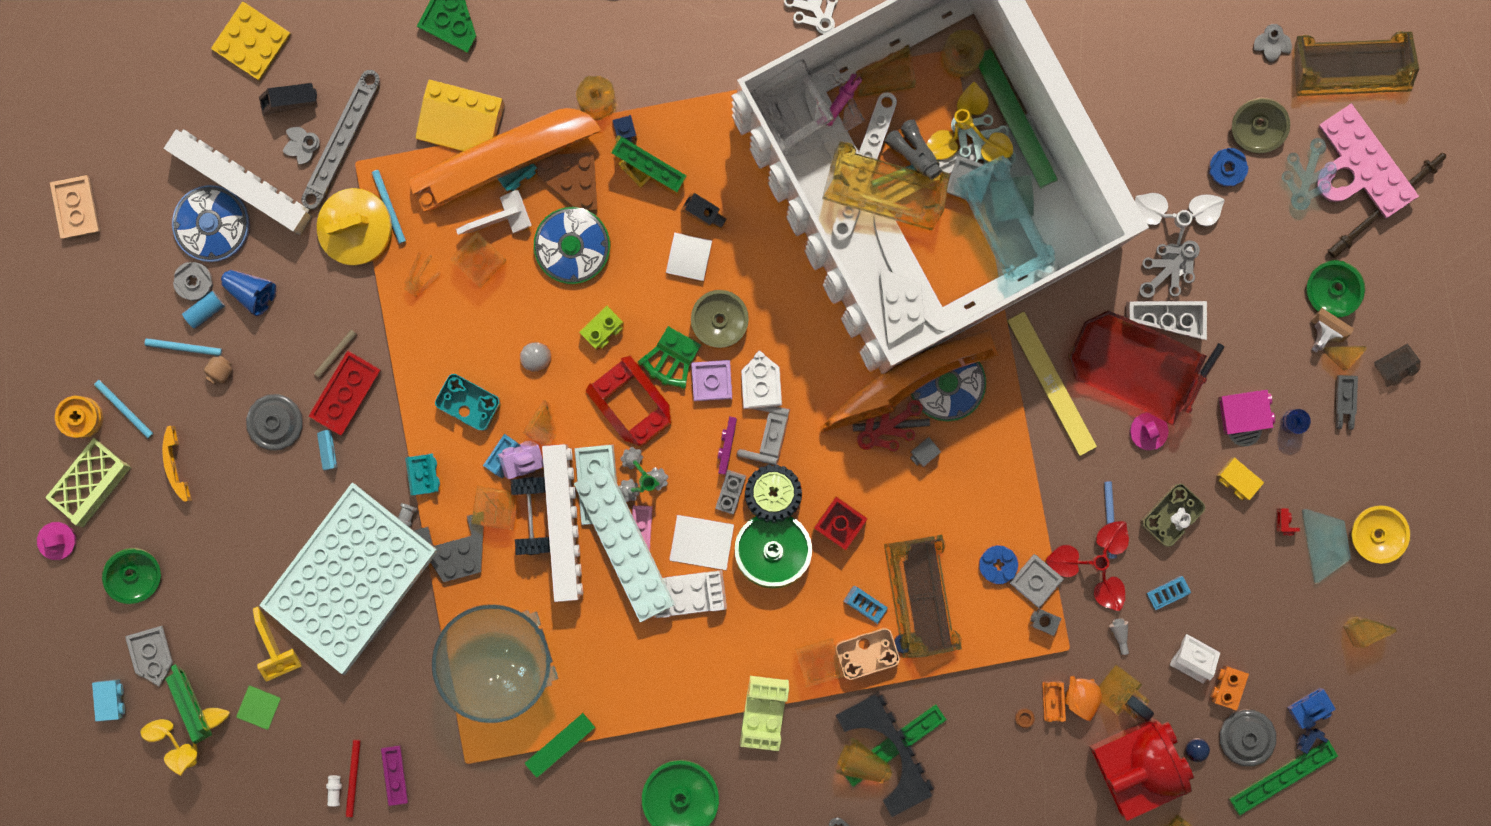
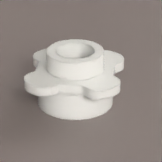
M1179 508L1178 512L1171 517V522L1176 525L1177 530L1181 531L1189 526L1191 517L1188 513H1185L1184 508Z

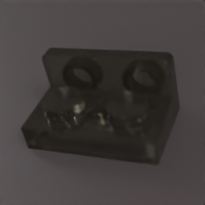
M1407 343L1375 361L1374 366L1385 379V385L1389 387L1399 384L1407 376H1413L1418 373L1421 361Z

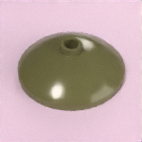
M1256 98L1247 101L1238 108L1232 120V133L1236 142L1245 150L1254 153H1266L1275 150L1284 143L1290 132L1288 112L1279 102L1269 98ZM1263 119V122L1258 123L1257 120Z
M714 290L704 294L697 300L692 309L691 325L698 339L711 347L724 348L737 343L743 337L748 327L749 316L744 302L737 295L726 290ZM717 317H723L724 321L717 323Z

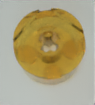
M587 76L577 88L576 98L580 110L590 115L594 120H602L614 112L617 104L616 95L612 83L606 78Z

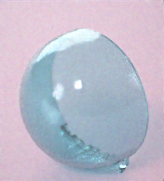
M499 604L479 605L461 612L444 627L438 636L433 650L432 674L438 692L454 711L468 719L484 723L511 720L530 709L540 698L545 687L551 686V681L558 679L555 666H550L553 660L543 629L538 627L541 623L537 611L529 613L528 610L520 612L512 607Z

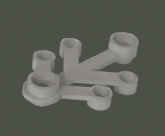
M1186 241L1182 246L1160 244L1157 247V253L1160 256H1165L1168 253L1180 255L1174 260L1152 259L1150 257L1143 260V266L1146 269H1152L1153 267L1166 268L1150 283L1145 282L1140 286L1141 295L1145 298H1151L1155 294V288L1172 273L1169 292L1174 297L1181 294V288L1179 287L1180 265L1186 260V273L1183 278L1186 283H1193L1195 281L1193 264L1194 259L1200 252L1199 245L1194 241ZM1165 247L1166 252L1163 254L1160 253L1159 248ZM1188 247H1192L1194 249L1192 254H1188L1186 252V249ZM1147 260L1152 261L1150 267L1145 266ZM1187 274L1193 275V279L1191 281L1186 280ZM1146 287H1150L1152 291L1151 293L1146 294L1144 292V289ZM1174 287L1179 289L1177 294L1172 293Z

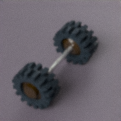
M545 477L511 479V495L527 494L530 538L515 539L516 555L549 553V537L534 538L531 494L546 493Z

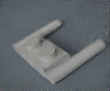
M777 406L755 408L756 410L769 412L760 454L739 449L737 456L772 465L778 464L790 409Z

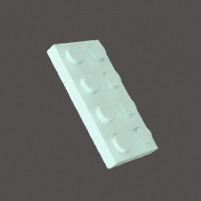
M614 445L575 448L578 481L609 466L617 482ZM579 496L582 525L593 524Z

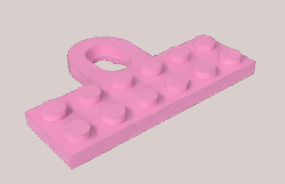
M1352 103L1319 125L1322 132L1341 156L1327 165L1318 176L1317 188L1325 199L1332 202H1341L1364 188L1385 219H1387L1419 197ZM1348 169L1353 173L1354 180L1349 186L1334 188L1331 185V180L1335 177L1338 170Z

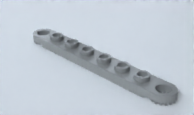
M367 70L361 74L302 195V203L306 208L316 209L320 206L380 84V76L377 72ZM368 75L375 76V82L371 85H367L365 82V78ZM311 194H314L317 198L313 205H309L306 201L307 197Z

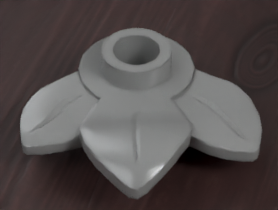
M1270 24L1265 28L1264 33L1255 39L1254 50H1264L1265 57L1272 63L1278 59L1281 52L1291 53L1292 42L1287 35L1283 34L1281 26ZM1273 30L1277 31V35L1275 37L1271 36V32Z
M301 127L287 129V135L291 140L286 144L283 152L289 156H297L298 164L307 163L312 158L313 151L317 150L320 145L319 137L314 133H307ZM309 139H313L314 141L313 145L308 146L307 144Z

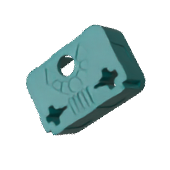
M451 374L435 400V405L440 410L458 418L471 427L485 431L491 424L501 402L498 396L457 374ZM457 380H459L458 384L461 385V387H463L464 389L455 388V390H453L454 386L452 385V382H457ZM492 398L494 406L487 408V404L482 399L491 400ZM461 406L469 407L470 413L468 416L463 417L459 414Z

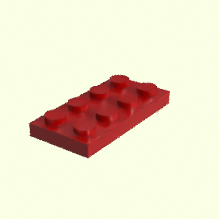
M347 350L310 412L309 417L343 436L381 370Z

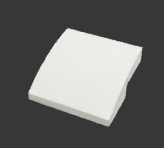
M674 233L666 273L704 281L712 241Z

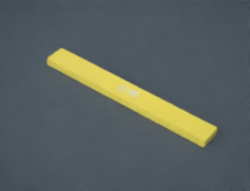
M1025 312L1007 320L1078 455L1081 456L1096 448L1097 446Z

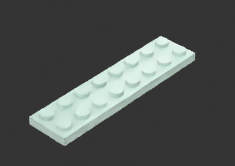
M609 466L574 483L639 621L643 622L674 606L675 603Z

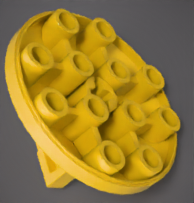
M351 188L335 193L324 203L317 218V236L322 248L332 259L343 264L362 265L371 262L385 250L391 237L392 222L386 205L375 194L363 189Z

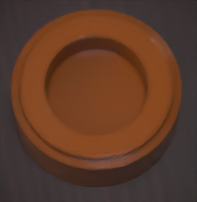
M1023 708L1017 711L1015 721L1018 726L1029 728L1033 725L1035 716L1032 711Z

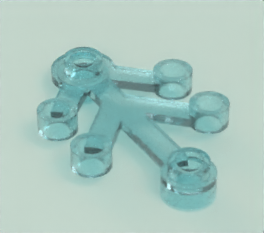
M1321 138L1312 140L1310 144L1312 153L1306 172L1299 162L1300 158L1297 153H1290L1287 157L1288 162L1293 165L1302 181L1299 190L1294 182V175L1291 171H1285L1282 174V180L1288 184L1293 193L1291 203L1298 210L1306 209L1310 205L1311 199L1331 190L1330 182L1323 180L1319 183V187L1308 192L1311 184L1337 171L1336 164L1328 162L1325 168L1314 173L1319 155L1323 154L1327 148L1325 141ZM1316 143H1321L1320 148L1314 147ZM1292 156L1297 157L1295 162L1290 161ZM1330 165L1334 166L1332 171H1328L1327 168ZM1290 174L1291 179L1285 180V176ZM1327 183L1329 185L1327 189H1322L1323 184ZM1299 197L1304 198L1302 203L1297 202Z

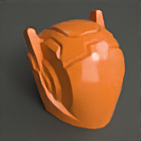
M1070 676V685L1066 692L1065 703L1069 705V709L1075 714L1091 721L1102 701L1101 689L1094 679H1075V676Z

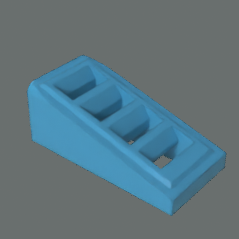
M1179 576L1147 592L1155 610L1191 594L1183 576ZM1178 582L1183 590V592L1181 593L1176 586V583ZM1170 586H1172L1176 594L1175 596L1172 595L1169 589ZM1162 590H1165L1169 599H1165ZM1155 593H1158L1162 601L1161 603H1158L1154 595Z
M856 586L852 587L844 599L846 604L876 624L879 623L888 609ZM865 597L866 600L864 601V603L862 604V606L859 607V604L861 603V601H862L863 598ZM870 602H873L869 610L866 612L865 610L870 604ZM879 606L880 608L873 617L871 614L873 613L875 608Z

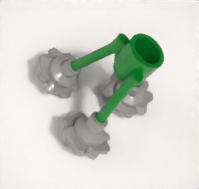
M634 447L624 450V454L620 458L623 467L633 469L636 466L642 475L639 479L640 487H638V483H634L633 479L623 480L621 485L618 486L626 502L630 500L635 501L636 496L645 490L652 491L655 487L658 491L661 490L663 486L667 485L666 480L669 477L662 468L658 470L654 467L652 471L646 473L640 466V462L643 459L641 450Z

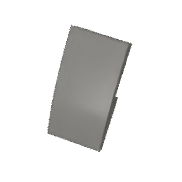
M727 470L715 509L734 514L746 475Z

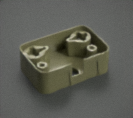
M1174 484L1141 519L1143 522L1141 526L1161 545L1172 546L1185 533L1184 530L1186 528H1183L1181 531L1177 530L1176 526L1171 522V517L1178 512L1179 508H1184L1185 513H1188L1191 517L1189 525H1192L1205 511V504L1185 485ZM1175 491H1182V498L1175 499ZM1156 518V526H1149V519Z

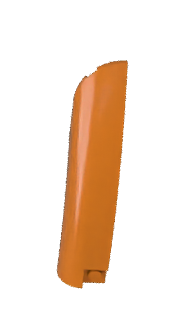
M571 108L558 109L486 140L411 177V190L413 194L417 195L423 211L430 212L485 184L537 163L602 130L598 123L587 113Z
M991 329L936 346L891 368L845 402L820 427L821 433L893 412L896 405L934 379L960 367L999 356Z

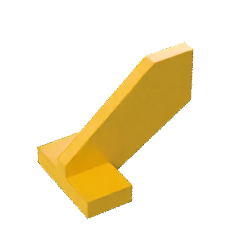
M259 607L253 608L255 624L271 657L257 664L258 670L267 682L302 667L301 661L293 649L280 654L266 618Z

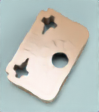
M881 628L840 641L835 647L843 674L849 680L896 666L900 661L892 633L887 628ZM862 638H866L870 642V646L865 650L861 649L858 644ZM886 652L894 654L891 662H888L887 659H882L886 656ZM851 663L853 666H860L855 669L853 674L847 671Z

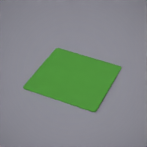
M248 686L236 717L268 730L280 702V697Z

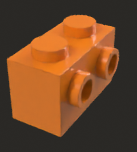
M1224 665L1223 669L1220 668L1218 671V683L1211 691V702L1237 710L1249 674Z

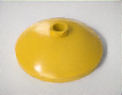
M1373 506L1361 512L1354 521L1351 532L1352 542L1356 551L1364 559L1373 563H1389L1398 559L1406 551L1410 541L1409 525L1399 511L1388 506ZM1376 531L1380 532L1379 538L1375 537Z

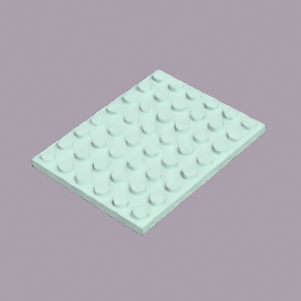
M351 483L259 606L337 671L345 675L437 554L438 550L360 487Z

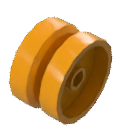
M71 396L59 403L54 418L56 426L66 436L88 438L99 431L104 416L102 408L93 399Z

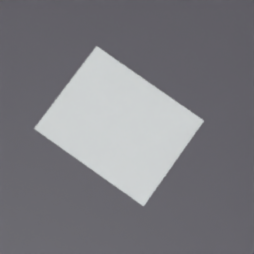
M677 515L670 561L726 570L734 525Z

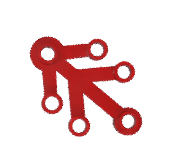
M917 400L909 402L907 409L890 421V413L882 415L880 426L874 431L873 424L877 417L867 419L865 431L861 432L857 437L859 447L864 450H870L877 446L887 448L891 452H896L899 449L898 441L878 439L883 434L901 437L906 441H913L915 439V432L913 430H902L893 427L910 416H919L922 413V404ZM918 406L919 410L917 412H913L911 410V407ZM907 432H911L913 434V437L911 439H908L906 437ZM865 437H868L871 441L870 443L865 444L863 442V439ZM896 443L897 448L891 449L890 444Z

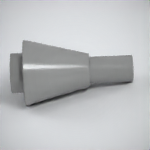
M1123 618L1115 619L1109 626L1119 643L1121 655L1129 654L1127 646L1128 621H1124Z

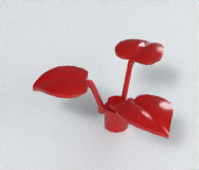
M1112 522L1099 530L1096 542L1104 550L1102 555L1095 556L1092 561H1078L1079 552L1071 545L1059 546L1046 557L1047 565L1062 577L1076 575L1079 571L1078 564H1091L1095 570L1102 571L1103 582L1095 586V600L1103 607L1121 611L1125 602V586L1116 576L1106 580V569L1109 567V559L1106 557V552L1108 550L1109 553L1117 555L1127 549L1129 535L1126 522Z

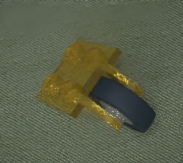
M1115 665L1099 685L1102 692L1101 702L1116 714H1119L1123 709L1134 719L1140 715L1149 721L1154 715L1153 711L1146 706L1150 701L1138 692L1142 684Z

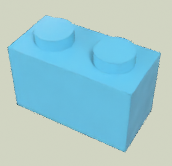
M120 679L93 682L95 721L123 718L125 704L122 703L121 695L124 693L123 684H120Z

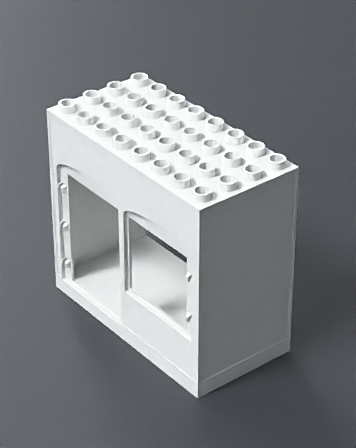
M887 0L738 79L737 93L731 95L733 102H731L733 106L731 108L733 112L732 118L742 135L749 131L751 132L752 136L750 139L752 142H750V151L760 169L769 165L771 171H769L768 185L778 203L785 199L788 200L790 206H788L789 211H787L788 215L786 218L796 236L804 232L806 233L809 240L804 250L814 270L824 266L827 276H825L826 279L824 280L823 287L833 304L840 300L844 303L846 311H844L845 314H843L841 320L851 338L860 334L864 340L865 346H863L859 353L870 372L879 368L881 374L889 371L907 359L945 342L1122 247L1149 228L1025 0ZM950 11L952 12V15L945 19L941 17ZM974 14L1028 114L1025 116L1058 181L1041 189L1039 188L1009 129L1007 137L1012 142L1013 152L1016 154L1015 162L1010 166L1003 165L1001 161L995 163L988 162V164L994 168L993 173L997 181L1031 175L1034 195V216L1018 218L1038 256L942 307L888 206L951 173L959 151L951 158L939 161V167L943 172L933 180L918 172L880 193L878 187L872 188L871 181H873V178L871 176L852 232L847 238L840 239L833 234V225L859 152L839 115L832 126L826 125L829 119L825 123L821 119L832 105L826 92L848 81L852 73L859 75ZM897 39L900 40V43L890 47L889 44L893 43ZM845 67L848 68L846 72L838 75V71L844 69ZM1005 129L999 130L1000 133L1006 134ZM974 143L968 146L971 149V154L967 159L974 161L976 160ZM962 149L963 155L969 153L967 149ZM1011 157L1005 159V161H1011ZM843 223L839 224L837 231L840 234H845L848 231V227ZM1051 260L1058 262V271L1043 279L1037 276L1036 268H1040L1042 263H1049ZM880 269L921 283L925 322L892 343H888ZM1026 273L1028 277L1018 282L1016 278ZM974 301L975 306L967 310L964 308L965 305Z

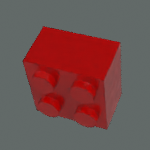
M835 496L814 526V529L846 550L868 518Z

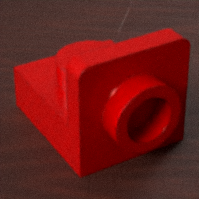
M1277 508V531L1283 532V535H1294V532H1300V528H1289V524L1292 522L1289 508Z

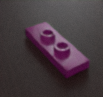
M729 416L727 430L723 429L721 441H724L723 449L719 448L717 457L718 460H721L719 474L725 475L727 473L737 421L736 417Z

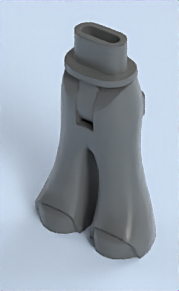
M914 119L906 121L900 129L902 135L916 150L907 144L898 130L892 131L887 135L884 140L885 143L903 155L923 176H928L930 180H933L943 172L934 153L922 138L919 127Z

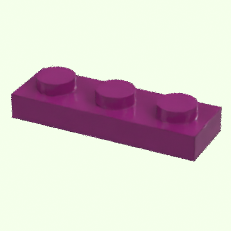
M401 745L381 748L388 806L409 803Z

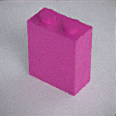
M1268 390L1218 397L1224 435L1273 428L1275 415L1270 409L1272 396L1268 393Z

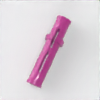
M852 73L850 75V78L839 89L840 93L824 117H822L823 123L829 119L826 125H833V122L847 101L854 96L855 89L862 81L860 77L855 80L856 74Z

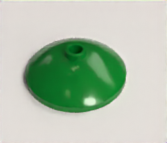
M1339 260L1327 261L1319 265L1311 273L1307 282V295L1317 311L1323 308L1337 318L1345 317L1357 310L1363 302L1365 283L1360 272L1351 264ZM1336 284H1341L1342 289H1337Z
M128 548L115 553L106 562L102 571V584L105 591L112 599L124 604H135L149 598L156 591L161 579V571L157 560L149 552L138 548ZM127 570H132L130 574H126Z

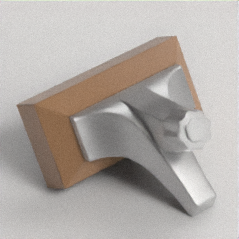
M1321 308L1310 321L1315 324L1318 333L1312 350L1314 352L1321 351L1325 348V344L1331 341H1341L1343 343L1352 334L1354 328Z

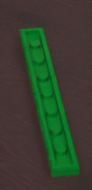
M991 48L973 56L1039 188L1041 189L1058 181Z

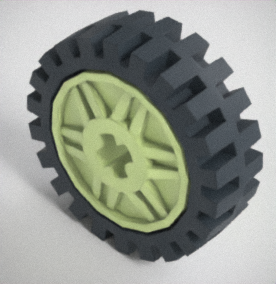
M770 464L766 467L762 466L759 470L753 472L746 484L745 499L747 506L753 515L757 516L760 520H764V522H783L795 514L802 500L801 483L793 471L788 470L785 466L781 467L777 464L773 466ZM770 491H777V497L770 496Z

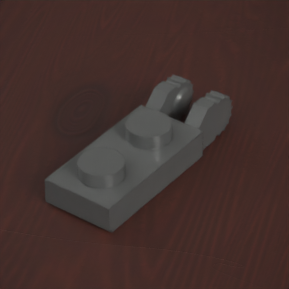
M1337 375L1336 429H1342L1343 414H1349L1348 429H1354L1355 414H1357L1358 376Z

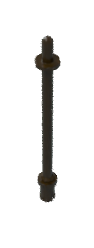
M1444 152L1440 153L1431 162L1425 160V167L1408 181L1411 186L1414 187L1430 172L1436 174L1438 172L1436 167L1446 158V154ZM1377 208L1348 235H1341L1339 237L1340 240L1327 249L1328 253L1336 259L1345 249L1351 248L1353 240L1382 215L1380 210Z

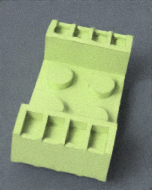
M750 676L742 721L741 747L779 751L784 706L788 700L789 680Z

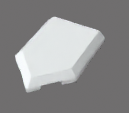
M758 351L750 363L741 371L744 409L782 405L780 367L761 351Z

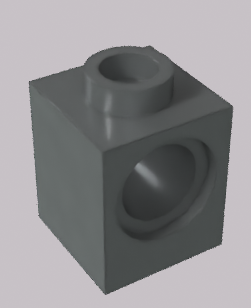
M928 437L910 452L912 454L910 458L916 466L921 465L924 467L941 451Z
M1038 608L1037 612L1033 611L1030 622H1032V627L1054 636L1062 618ZM1042 616L1049 618V624L1045 627H1042L1039 623Z

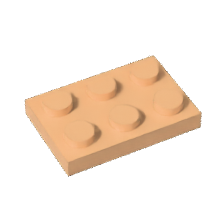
M85 175L50 182L60 238L67 239L100 232L90 177Z

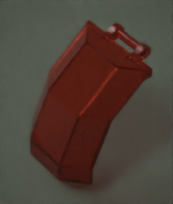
M1109 310L1084 322L1068 356L1076 381L1126 401L1173 426L1181 410L1191 414L1193 410L1192 405L1201 386L1207 381L1206 377L1199 374L1207 355L1165 334Z

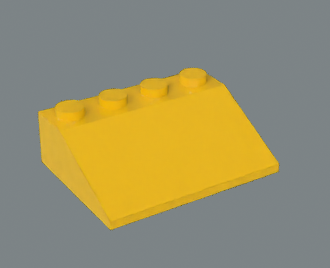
M429 79L423 97L416 139L463 152L496 136L505 107L502 98Z

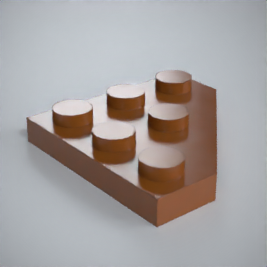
M594 152L556 154L537 162L538 176L573 207L583 208L588 211L597 210Z

